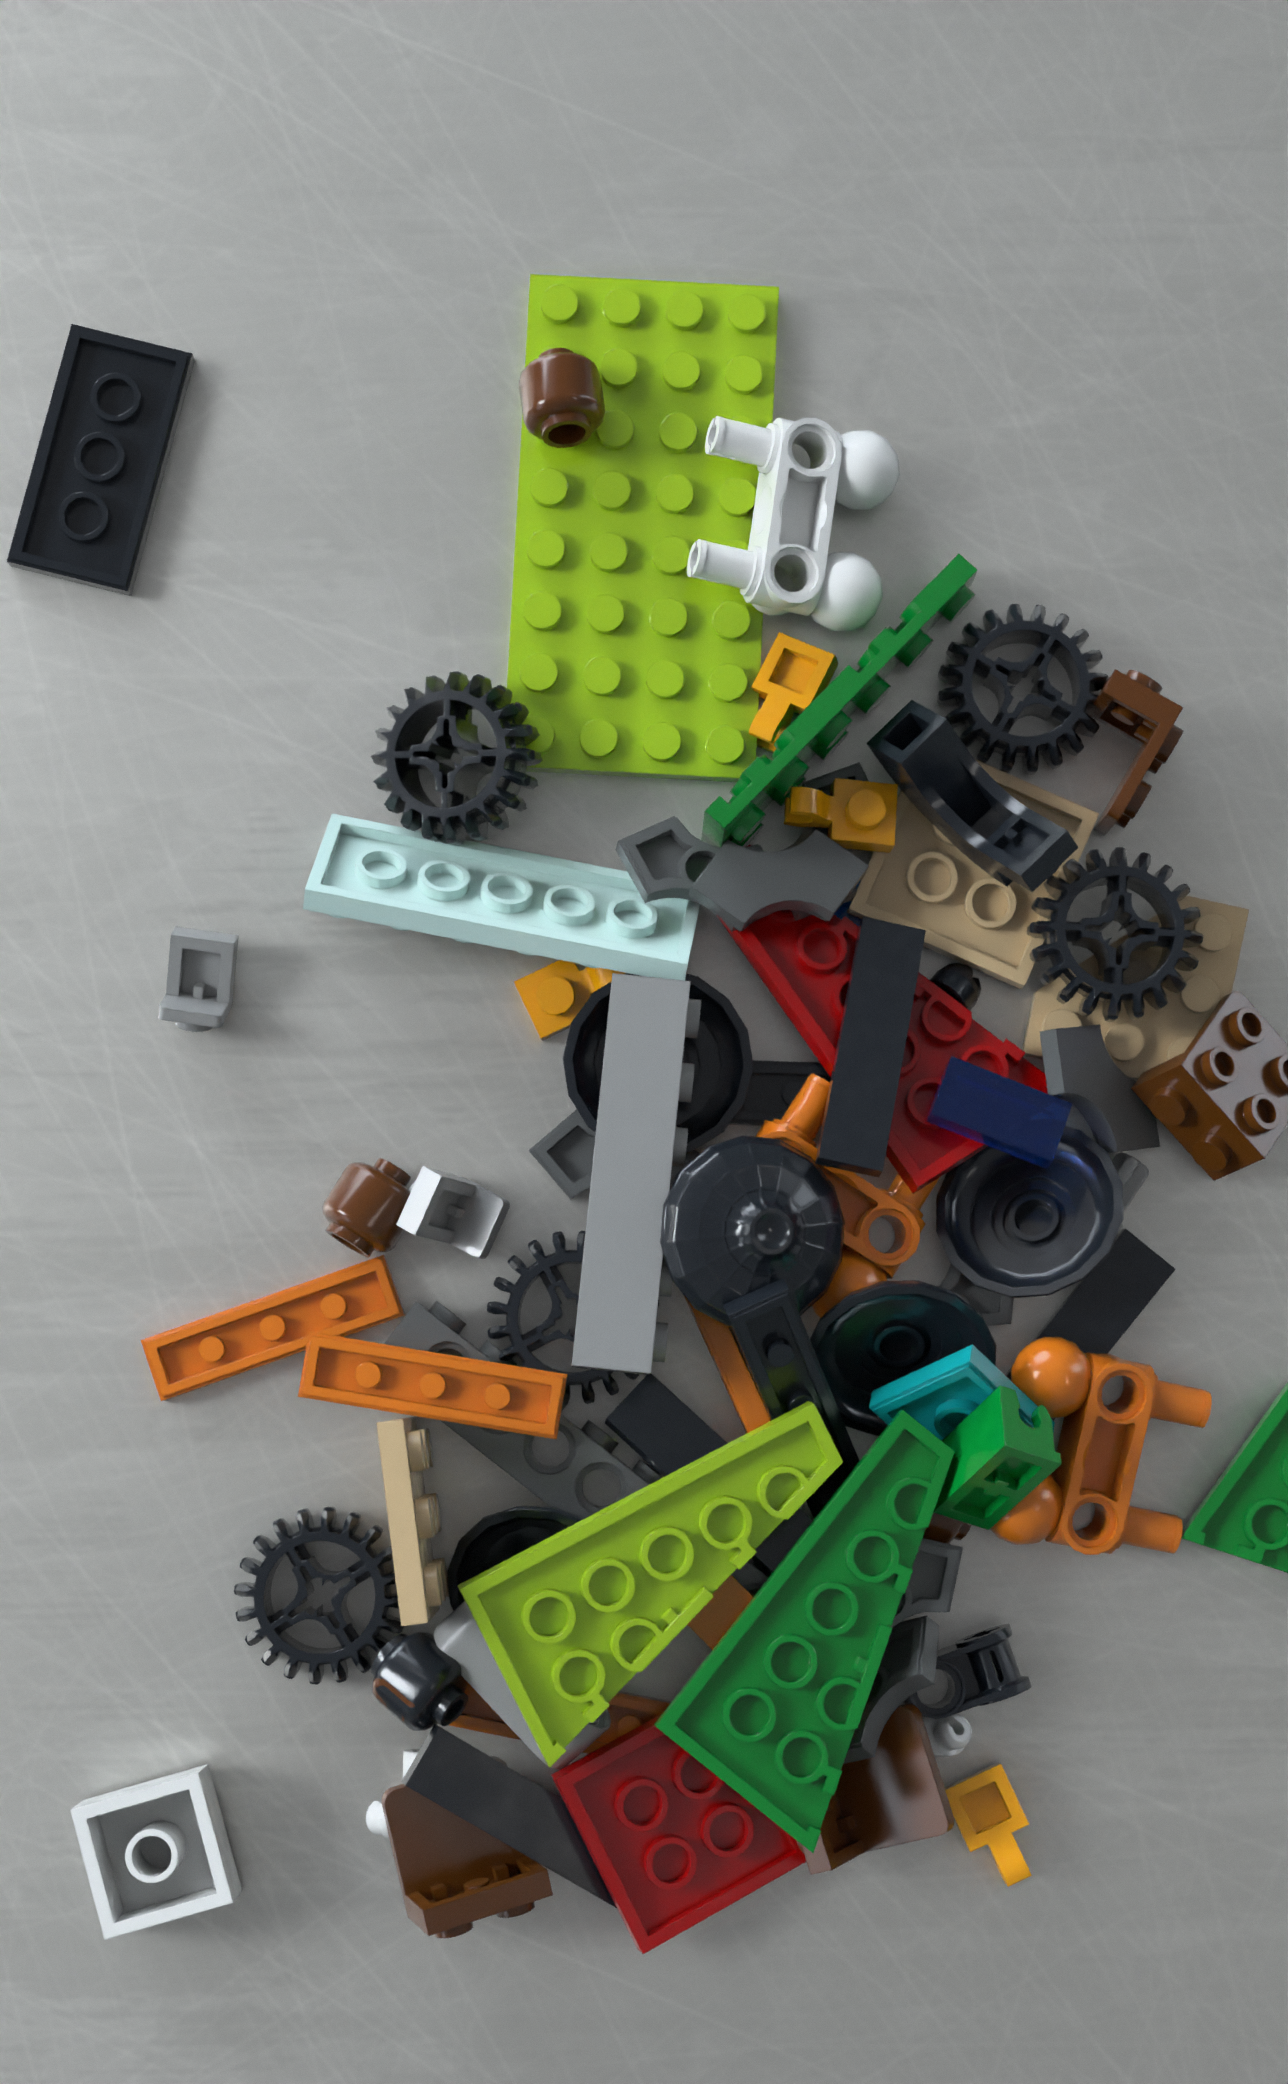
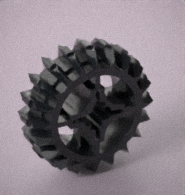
M1011 604L1007 610V624H1003L1001 618L994 610H988L983 616V625L986 633L977 625L967 623L962 630V635L969 646L959 642H951L946 651L949 658L958 665H942L938 672L940 680L955 687L939 691L937 703L943 706H958V709L951 711L944 718L949 721L953 729L963 724L966 726L967 730L959 737L966 748L975 740L983 745L976 760L986 764L993 752L1002 755L999 764L1000 770L1008 774L1013 768L1015 758L1022 757L1025 773L1027 775H1034L1039 766L1038 754H1042L1045 762L1051 769L1060 767L1063 763V758L1059 745L1067 753L1077 756L1084 748L1082 740L1077 733L1093 737L1100 727L1096 720L1088 715L1093 714V704L1098 698V695L1090 692L1101 690L1109 678L1107 674L1089 673L1088 670L1100 663L1103 658L1101 651L1091 650L1082 654L1079 648L1083 646L1089 637L1087 630H1078L1069 638L1063 633L1068 625L1069 617L1061 613L1056 618L1053 626L1043 623L1046 615L1043 605H1036L1031 614L1030 621H1023L1020 605ZM1022 643L1036 646L1033 653L1021 662H1009L1000 657L993 661L985 656L990 651L1008 644ZM1053 656L1061 663L1069 677L1072 688V705L1061 700L1063 693L1054 688L1047 678V668ZM1036 666L1038 669L1031 680L1034 686L1030 693H1037L1038 697L1028 694L1023 701H1019L1012 713H1008L1007 709L1014 699L1011 693L1015 686H1007V682L1017 685L1022 678L1027 677L1031 668ZM973 673L985 679L983 686L992 691L998 700L999 709L992 724L983 716L974 699L972 690ZM1025 716H1035L1044 721L1051 717L1062 723L1054 730L1037 736L1026 737L1009 734L1014 723Z
M459 671L450 672L446 684L443 679L437 676L426 677L425 694L413 687L404 689L408 707L405 710L395 705L387 707L388 714L396 721L392 730L387 728L375 730L377 737L387 742L386 751H379L370 756L375 764L387 767V771L373 782L380 790L392 791L384 803L388 811L396 814L403 812L400 821L402 826L412 831L421 828L423 838L437 842L444 835L446 841L454 845L464 844L467 833L472 839L477 841L488 839V822L501 830L509 828V820L505 809L509 807L519 812L527 809L524 799L517 795L522 786L528 789H534L539 786L537 779L526 774L527 766L536 765L543 761L539 752L526 748L527 745L540 736L536 727L529 724L522 725L530 713L527 707L519 702L511 703L513 696L511 690L502 685L492 688L491 680L480 674L474 675L469 681L467 675ZM472 710H479L488 720L493 729L497 747L491 748L479 742L478 726L472 724ZM437 723L436 732L432 738L423 743L430 729ZM457 748L476 755L464 756L460 764L453 762L456 769L438 761L451 760L453 753L460 755ZM418 769H425L433 773L436 783L435 791L441 793V808L437 807L424 792L420 783ZM488 773H492L486 786L476 795L477 785L480 780Z
M1116 847L1111 853L1109 867H1107L1098 849L1090 850L1086 854L1085 864L1087 871L1075 859L1068 860L1062 866L1068 882L1052 875L1044 883L1047 892L1055 900L1038 897L1032 904V910L1038 915L1047 918L1048 921L1032 922L1027 927V934L1029 936L1046 939L1047 943L1034 948L1029 953L1030 959L1033 962L1050 959L1053 967L1047 969L1039 977L1043 985H1047L1060 977L1066 983V986L1058 993L1056 998L1061 1004L1068 1002L1074 997L1076 992L1081 994L1083 998L1079 1005V1014L1088 1017L1095 1010L1098 1001H1102L1104 1020L1113 1022L1118 1019L1121 1011V1002H1123L1132 1020L1139 1019L1144 1015L1145 1005L1143 998L1155 1010L1161 1009L1168 1003L1163 987L1171 992L1179 993L1187 985L1176 969L1191 972L1198 966L1199 960L1194 955L1182 950V948L1196 947L1203 942L1202 933L1185 930L1184 924H1189L1201 916L1198 907H1189L1181 910L1178 902L1190 893L1189 886L1181 884L1171 892L1164 883L1172 876V867L1164 865L1154 876L1147 872L1151 863V855L1149 853L1142 852L1133 862L1132 867L1127 866L1125 848ZM1107 885L1106 898L1101 902L1099 917L1083 918L1079 922L1066 921L1070 906L1078 894L1093 887ZM1127 889L1139 894L1151 905L1160 920L1161 927H1159L1158 922L1143 920L1135 913L1132 907V893L1127 892ZM1112 921L1121 924L1118 931L1125 928L1128 937H1131L1120 944L1117 949L1108 944L1111 938L1104 940L1102 932H1098L1102 931ZM1067 941L1072 942V946L1086 948L1094 954L1098 961V975L1103 976V981L1091 976L1079 966L1071 954ZM1150 947H1163L1160 960L1148 978L1132 984H1123V972L1129 968V958L1132 951H1146Z
M561 1231L553 1233L552 1242L556 1252L545 1256L544 1250L537 1240L529 1242V1251L537 1261L527 1267L520 1258L513 1255L508 1260V1264L521 1275L515 1285L502 1277H496L494 1281L496 1288L510 1293L508 1304L497 1301L487 1304V1311L489 1313L506 1315L505 1326H494L488 1329V1337L490 1339H500L509 1336L512 1346L501 1350L499 1359L509 1361L518 1355L524 1363L521 1367L568 1374L563 1400L566 1403L564 1405L569 1403L571 1385H581L582 1398L585 1404L595 1402V1392L592 1383L602 1379L606 1391L611 1396L619 1392L618 1384L611 1376L614 1371L595 1369L574 1373L559 1371L544 1364L532 1353L545 1344L547 1345L558 1339H568L574 1342L575 1336H571V1328L566 1335L559 1329L547 1336H544L543 1333L555 1326L556 1321L563 1316V1310L560 1306L563 1303L556 1292L557 1287L562 1289L567 1300L576 1299V1306L578 1307L579 1295L569 1289L557 1267L567 1264H582L585 1231H580L577 1236V1250H566V1240ZM541 1277L550 1294L552 1310L549 1317L543 1323L522 1334L520 1325L522 1303L528 1289L536 1279ZM624 1373L632 1380L639 1376V1374Z
M329 1506L323 1509L320 1527H314L312 1514L307 1508L297 1512L299 1531L296 1533L293 1532L291 1526L284 1518L274 1521V1532L281 1542L276 1545L266 1536H257L253 1544L266 1558L261 1562L255 1558L245 1557L240 1563L241 1569L257 1576L255 1583L241 1582L234 1586L235 1595L254 1597V1606L244 1607L236 1612L237 1621L246 1622L257 1617L260 1628L253 1630L245 1637L246 1643L252 1646L267 1637L273 1646L264 1653L261 1659L262 1662L270 1666L279 1658L282 1652L288 1655L290 1658L284 1668V1677L293 1679L297 1675L302 1662L309 1663V1682L315 1685L322 1681L324 1664H331L333 1677L338 1683L348 1679L346 1659L351 1658L355 1666L362 1673L369 1671L372 1668V1662L365 1648L369 1645L374 1651L379 1653L386 1643L389 1642L379 1634L381 1629L383 1628L392 1633H401L405 1627L401 1626L400 1618L388 1614L390 1607L399 1608L397 1593H391V1585L396 1584L395 1572L388 1573L384 1565L385 1562L393 1559L392 1548L388 1546L378 1554L371 1546L381 1537L383 1529L375 1525L367 1531L363 1538L359 1537L355 1532L360 1524L361 1515L356 1512L349 1514L343 1529L335 1527L336 1509ZM314 1541L333 1542L348 1548L361 1560L347 1569L330 1571L323 1568L315 1556H310L304 1543ZM287 1555L294 1567L292 1572L298 1583V1591L294 1600L289 1605L274 1613L271 1602L272 1580L277 1567ZM345 1577H350L351 1581L339 1588L338 1593L331 1599L334 1611L323 1612L322 1604L317 1609L310 1606L300 1613L295 1612V1609L308 1600L307 1597L314 1592L312 1579L322 1578L323 1586L329 1580L335 1584ZM372 1577L375 1588L374 1610L369 1624L359 1636L351 1623L353 1619L347 1608V1598L355 1586ZM305 1619L316 1620L322 1623L331 1635L334 1634L341 1646L334 1648L311 1647L297 1641L285 1630Z

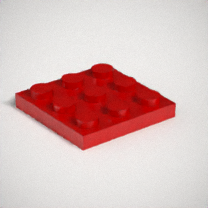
M662 1714L551 1774L637 1949L642 1954L656 1948L806 1862L805 1855L800 1850L796 1839L654 1725Z

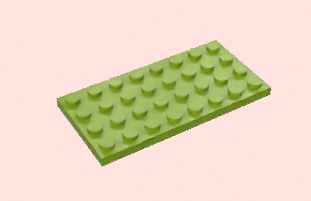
M530 274L525 367L531 361L537 359L541 353L553 348H566L576 354L584 355L596 364L600 373L605 415L602 424L591 434V437L586 442L569 448L549 446L543 440L529 433L522 415L507 688L513 694L511 703L519 702L525 705L530 712L522 725L529 724L536 727L540 734L526 748L539 752L543 761L536 765L527 766L526 772L738 782L742 772L756 759L757 738L748 732L759 709V693L753 691L751 686L761 668L763 613L758 611L752 604L746 603L737 587L688 577L687 563L691 547L698 539L748 550L759 477L757 465L708 455L705 453V442L709 425L716 416L764 428L769 423H773L779 287Z

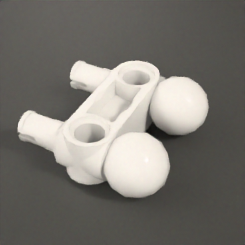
M720 416L713 418L707 431L705 453L757 465L759 471L748 550H743L698 539L693 543L689 553L687 576L737 587L746 603L752 604L758 611L767 615H783L787 612L804 616L811 615L816 623L832 631H853L865 626L876 614L883 598L881 577L869 560L854 552H833L828 554L835 502L848 509H871L883 504L893 493L900 476L898 455L889 441L872 431H849L840 435L828 423L818 418H802L795 422L777 418L773 423H769L766 428ZM793 444L801 446L808 453L810 469L801 466L795 460L792 453ZM775 565L785 568L790 573L793 580L792 592L783 589L777 583L774 575Z

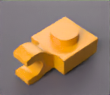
M778 633L751 686L753 691L759 693L760 698L765 699L762 707L753 719L748 732L757 738V747L774 753L777 749L774 744L783 731L791 724L794 712L801 714L828 686L839 664L836 655L783 633Z
M835 778L830 786V795L813 788L792 787L790 798L786 797L784 824L796 827L828 828L827 837L843 848L890 853L895 846L898 785Z
M558 960L514 981V984L543 1041L570 1028L571 1022L593 992L612 981V973H625L589 967L579 971L576 963Z
M998 1762L945 1787L954 1820L968 1850L972 1852L988 1845L1004 1883L1008 1887L1032 1876L1012 1832L1029 1825V1822L1001 1763Z

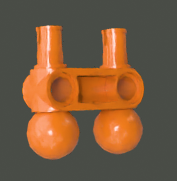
M809 1075L782 1119L774 1118L772 1122L765 1120L755 1137L780 1139L816 1161L818 1149L816 1148L817 1144L813 1140L822 1127L830 1082L818 1075ZM818 1165L835 1187L845 1220L842 1261L827 1292L812 1305L814 1312L820 1318L850 1292L881 1281H888L887 1278L892 1279L900 1265L916 1252L920 1241V1233L926 1225L922 1219L924 1215L920 1209L939 1178L913 1194L899 1174L896 1175L888 1190L876 1188L854 1172ZM878 1217L886 1219L895 1231L894 1243L885 1253L877 1251L869 1240V1228L871 1223Z
M1062 1337L1036 1339L1021 1349L1011 1366V1381L1037 1406H1045L1051 1418L1064 1417L1056 1452L1061 1454V1465L990 1530L999 1539L1014 1545L1034 1544L1045 1539L1046 1542L1070 1546L1085 1555L1112 1554L1122 1544L1174 1554L1180 1545L1182 1537V1519L1177 1515L1129 1506L1148 1421L1153 1418L1203 1428L1211 1412V1393L1207 1390L1158 1380L1154 1369L1148 1364L1124 1360L1112 1354L1084 1353L1075 1343ZM1121 1376L1124 1382L1121 1396L1114 1403L1104 1405L1102 1389L1105 1383L1110 1378ZM1093 1503L1095 1514L1092 1522L1085 1528L1074 1530L1072 1522L1075 1511L1081 1505Z

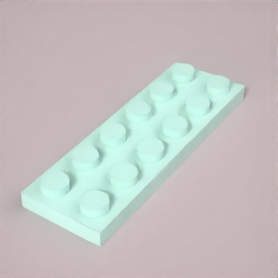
M332 814L305 888L303 909L325 913L336 918H350L390 926L402 931L411 930L451 938L462 943H477L517 951L524 955H538L578 963L589 968H604L645 977L685 981L701 904L681 898H662L645 903L627 871L465 840L464 844L454 845L448 843L444 835L440 840L434 842L423 838L419 830L412 831L404 827Z

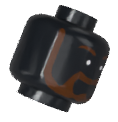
M417 1632L409 1636L406 1634L397 1635L386 1643L374 1659L371 1673L374 1676L373 1694L381 1705L409 1729L424 1731L432 1728L434 1724L448 1726L465 1709L468 1703V1695L465 1693L468 1682L461 1675L459 1663L439 1649L432 1634Z

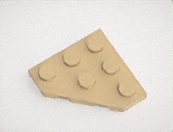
M1186 896L1179 901L1178 904L1181 910L1189 907H1198L1201 916L1189 924H1184L1185 930L1202 933L1203 942L1196 947L1182 948V950L1194 955L1199 960L1198 966L1191 972L1176 969L1187 985L1179 993L1171 992L1163 987L1168 1003L1161 1009L1155 1010L1143 998L1145 1005L1144 1015L1139 1019L1132 1020L1123 1002H1121V1011L1118 1019L1113 1022L1104 1020L1102 1001H1098L1095 1010L1088 1017L1080 1015L1079 1005L1083 998L1081 994L1076 992L1074 997L1065 1004H1061L1056 999L1058 993L1066 986V983L1060 977L1051 984L1038 989L1033 994L1021 1049L1026 1053L1024 1056L1043 1060L1039 1031L1089 1025H1100L1103 1041L1110 1057L1117 1067L1134 1081H1137L1143 1072L1184 1053L1221 999L1232 993L1249 909ZM1157 915L1148 920L1149 922H1158L1159 927H1161ZM1128 934L1111 943L1110 946L1117 949L1120 944L1131 937H1128ZM1150 947L1146 951H1132L1129 958V968L1123 972V984H1132L1148 978L1160 960L1163 947ZM1094 955L1079 964L1088 974L1103 981V976L1098 975V961Z

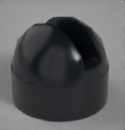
M948 964L938 970L930 979L931 982L970 1011L976 1005L981 993L979 978L972 977V968L964 964Z

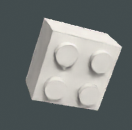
M208 1764L82 1800L70 1810L104 1940L231 1904L242 1892Z

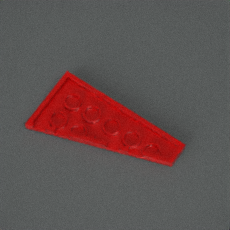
M780 910L753 922L741 932L739 930L731 932L725 922L716 915L831 1077L859 926L847 917L841 920L836 915L830 921H825L814 915L795 921L791 910ZM919 972L886 1157L913 1194L1061 1100L1060 1098L1048 1097L1045 1073L1023 1057L1026 1054L1023 1050L1007 1038L1002 1042L973 1020L970 1010Z

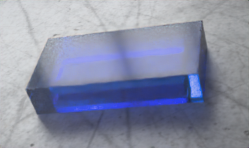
M951 1056L945 1066L926 1121L1047 1169L1054 1160L1072 1103Z

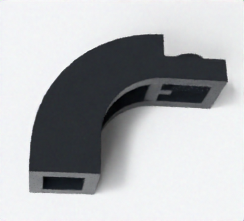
M913 700L902 708L866 743L889 776L916 808L964 855L1007 887L1014 881L1033 892L1046 879L1051 877L1059 866L1079 848L1066 829L1024 806L1006 792L975 760L946 718Z

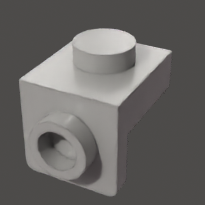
M177 926L174 928L170 939L166 995L159 1006V1019L175 1022L178 1028L192 1032H203L211 1030L213 1027H222L233 1003L239 935Z
M422 1166L416 1181L409 1187L410 1195L396 1225L416 1236L449 1243L474 1257L485 1259L489 1255L510 1208L509 1201L464 1177Z

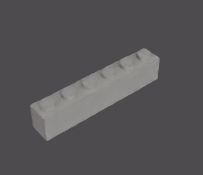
M612 973L571 1367L650 1375L652 1361L665 1362L668 1323L656 1322L658 1298L659 1296L671 1297L673 1281L671 1280L665 1257H663L660 1238L663 1204L669 1194L672 1166L684 1167L688 1128L676 1127L678 1101L691 1103L695 1064L682 1063L685 1037L697 1038L701 1000L689 999L691 981Z

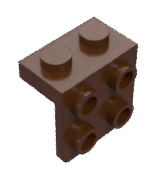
M1115 669L1093 704V714H1088L1141 745L1093 829L1104 836L1115 824L1125 828L1130 819L1135 817L1152 788V785L1142 780L1147 770L1154 774L1157 773L1162 763L1165 764L1184 732V730L1174 725L1183 707L1160 695L1163 689L1162 686L1147 675L1135 670H1129L1125 675Z
M1234 991L1221 999L1184 1053L1143 1072L1131 1089L1187 1150L1195 1162L1215 1181L1265 1159L1287 1126L1288 1045L1241 992Z
M901 1705L893 1712L881 1732L875 1757L842 1765V1774L836 1791L830 1799L814 1853L798 1841L797 1844L805 1855L810 1875L831 1871L865 1852L941 1836L953 1828L954 1816L921 1712L915 1705Z
M491 1756L492 1758L507 1766V1764L499 1757ZM404 1784L391 1787L383 1793L381 1804L407 1916L428 1936L434 1935L436 1938L456 1937L470 1931L473 1928V1921L495 1914L500 1918L520 1916L534 1909V1901L553 1895L548 1870L538 1862Z

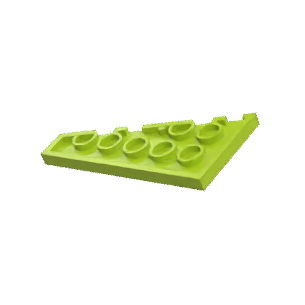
M808 1401L457 1585L549 1768L566 1752L565 1747L589 1722L593 1723L610 1706L608 1702L637 1672H642L714 1597L712 1594L736 1569L740 1570L755 1555V1549L784 1519L788 1520L843 1463L813 1402Z

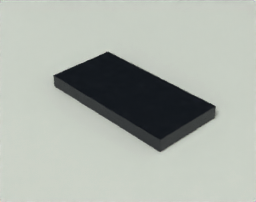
M71 324L7 558V563L11 567L132 596L195 362L192 353Z

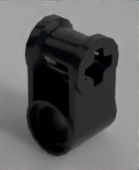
M1010 1624L999 1625L974 1633L958 1640L951 1646L937 1650L936 1669L942 1670L948 1680L946 1695L941 1701L928 1705L921 1702L916 1692L908 1697L905 1702L915 1705L920 1710L921 1715L925 1717L940 1719L976 1706L999 1702L1030 1689L1032 1686L1029 1677L1021 1676L1008 1640L1013 1634Z

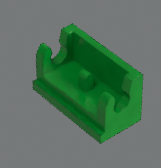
M1000 1385L951 1431L942 1442L954 1450L955 1453L933 1513L989 1530L1061 1465V1454L1055 1452L1052 1420L1045 1406L1039 1405L1032 1412L1031 1421L1034 1428L1029 1427L1019 1416L1020 1403L1016 1390Z

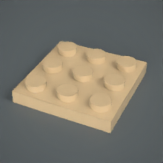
M976 760L1012 797L1069 832L1079 848L1053 874L1068 882L1062 866L1070 859L1079 861L1099 813ZM900 790L897 797L895 846L890 853L873 852L868 863L869 867L860 881L847 913L860 919L864 916L926 930L924 947L1022 989L1035 963L1031 961L1029 953L1034 948L1043 945L1045 940L1029 936L1027 934V927L1032 922L1048 921L1047 918L1038 915L1032 910V904L1038 897L1055 900L1044 887L1045 881L1033 892L1014 881L1008 887L1003 885L955 847Z
M416 1417L377 1422L401 1626L428 1623L439 1611V1605H442V1601H446V1597H449L445 1558H433L431 1538H434V1535H438V1532H441L437 1493H425L423 1471L433 1467L429 1428L418 1430Z

